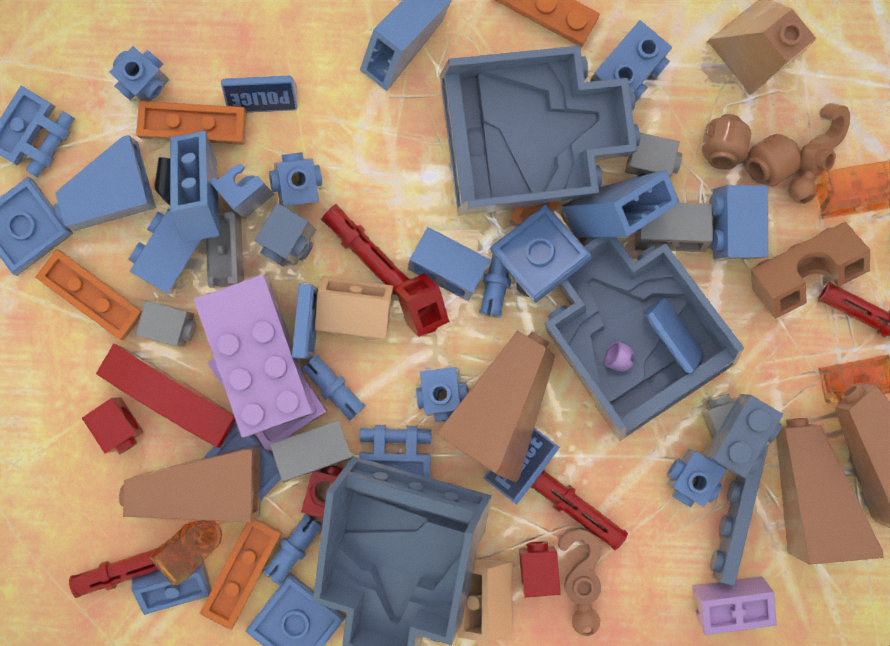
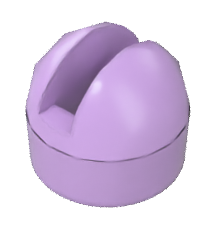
M615 341L606 352L604 364L614 371H628L633 366V362L630 360L635 359V353L628 345Z

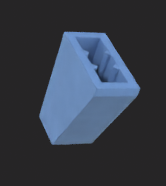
M402 0L373 29L360 71L387 91L443 22L451 0Z
M130 135L123 136L55 192L58 201L54 205L57 219L61 224H64V227L74 231L156 208L138 141Z
M662 170L599 187V193L587 198L573 199L562 207L576 238L628 237L678 205L679 200L667 170Z

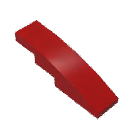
M113 343L96 372V375L122 392L217 448L222 446L236 422L234 414L188 384L176 380L155 365L145 362L120 345Z

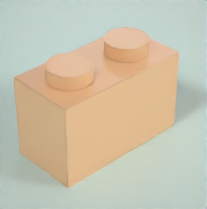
M323 276L317 292L315 330L325 331V333L334 336L348 334L360 336L366 340L386 339L390 323L393 285Z
M481 558L474 562L468 599L464 608L462 624L458 630V637L488 643L512 634V562Z

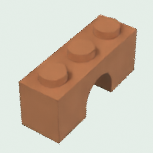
M845 221L833 228L823 230L819 235L803 243L793 245L788 251L772 259L764 260L756 267L750 269L753 291L776 319L807 303L804 277L810 274H824L830 277L839 287L869 272L870 248Z

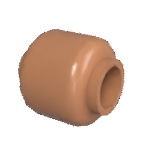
M725 114L711 120L705 129L701 150L703 156L715 168L723 170L735 168L736 165L741 164L747 158L751 129L740 117L733 114Z
M774 134L755 144L748 152L746 168L750 177L757 183L768 186L780 184L799 170L801 164L800 148L794 140L789 139L785 135Z

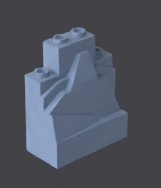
M580 46L448 59L440 74V83L458 216L539 206L550 202L587 198L599 193V187L602 186V171L600 166L595 164V160L627 157L635 153L637 146L640 144L639 127L637 124H634L632 110L635 108V93L632 88H629L628 78L585 82V79L588 77V63L586 57L581 56Z
M589 237L585 240L583 246L591 254L592 259L558 285L571 306L567 308L563 305L551 312L548 316L549 320L545 322L547 333L595 401L597 410L618 440L621 441L737 364L744 347L666 243L657 249L655 246L647 248L637 257L638 261L635 263L617 237ZM662 298L668 301L704 353L702 360L690 374L685 373L679 367L643 316L644 310ZM615 341L628 345L635 353V359L630 360L633 362V366L628 371H614L604 364L606 352Z
M355 456L350 459L326 492L313 595L314 603L347 613L342 646H421L423 637L435 642H442L448 645L453 644L462 624L476 551L485 533L492 495Z

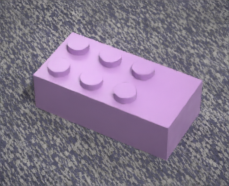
M262 274L194 298L242 438L316 412L298 358L292 357L293 344L271 281L267 276Z

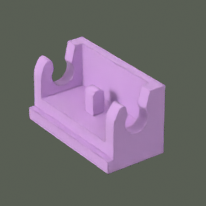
M762 576L738 579L735 586L720 582L692 586L693 595L699 607V610H696V616L705 635L777 626L774 591Z

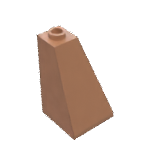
M757 0L707 42L752 95L803 54L817 38L792 8L773 0Z
M517 331L446 420L437 435L494 473L517 482L522 472L555 359V355L547 349L549 342L534 332L526 336Z
M858 383L849 387L842 394L841 398L843 400L835 406V410L870 515L875 522L890 528V401L878 386Z
M808 418L786 419L787 426L781 427L776 440L788 554L809 565L884 558L883 550L822 426L809 424Z

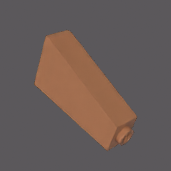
M261 445L243 447L139 474L124 480V485L121 486L119 492V503L123 506V517L251 523L260 516Z

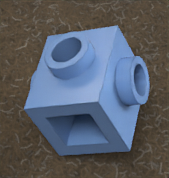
M134 46L128 51L120 53L113 62V68L109 71L118 80L114 87L130 101L134 96L141 101H151L162 92L165 84L169 81L160 70L163 63L149 50L142 54Z
M303 152L281 155L282 162L274 163V170L269 171L272 192H278L279 204L290 206L319 202L317 186H322L320 166L314 165L311 158L304 159ZM295 172H297L299 174L300 179L299 182L294 185L292 183L291 178L292 175Z
M457 367L420 371L422 387L416 388L418 408H424L425 415L434 416L435 422L446 421L468 394L467 382H461L460 370ZM446 390L447 397L443 401H439L440 392Z
M688 448L682 460L677 458L671 465L667 473V477L670 479L666 485L675 490L672 497L690 508L694 502L705 507L707 502L712 503L718 496L722 488L719 482L726 469L697 451ZM694 477H696L695 483L692 484Z

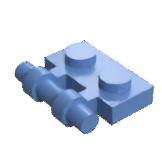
M21 85L0 117V155L16 165H19L25 154L33 158L26 171L38 178L45 166L50 167L54 160L52 155L62 140L66 141L71 132L68 130L75 118L62 111L57 121L53 122L48 117L55 106ZM43 127L49 133L40 148L37 149L31 144Z
M375 425V428L360 429V442H374V453L360 452L359 458L430 478L431 454H417V443L431 444V430L418 429V426L407 425V429L386 428V425ZM385 443H406V454L385 453Z

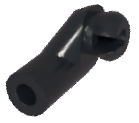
M159 157L154 187L155 191L168 205H170V158Z

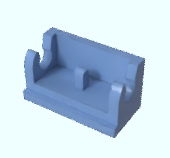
M240 164L233 166L219 179L214 177L210 183L229 206L246 219L275 194L258 176H246L236 184L235 177L245 169V166Z
M427 227L409 260L407 269L417 275L425 273L438 286L469 302L490 259Z

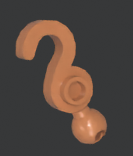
M828 103L820 110V117L832 119V123L825 134L818 135L800 151L803 173L801 176L793 179L788 188V193L794 202L806 204L812 201L817 192L814 182L816 176L824 175L826 171L833 167L836 159L833 147L838 146L843 141L850 125V111L846 106Z
M574 528L561 536L558 547L560 550L566 551L578 540L588 544L589 551L587 556L576 563L567 574L564 587L568 597L577 603L578 610L572 619L573 628L582 636H590L595 634L600 627V617L592 609V603L601 593V583L598 576L591 569L597 565L601 557V547L598 539L592 532L583 528ZM591 627V631L584 633V628Z

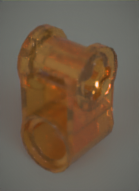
M200 520L188 522L169 540L159 546L149 559L171 585L175 587L188 579L198 566L219 546L222 539L221 528L215 521Z

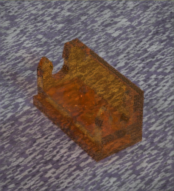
M890 160L821 172V183L816 184L822 219L890 208Z
M889 355L818 368L824 399L827 403H839L843 400L841 398L842 394L849 387L858 383L876 385L883 394L890 393Z

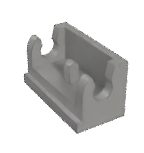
M679 203L636 231L635 250H646L651 246H655L657 249L666 243L671 251L706 252L713 242L712 204Z
M224 212V215H219L220 236L206 238L207 281L209 288L228 287L244 281L241 216L236 212Z
M339 420L270 444L283 483L352 458Z

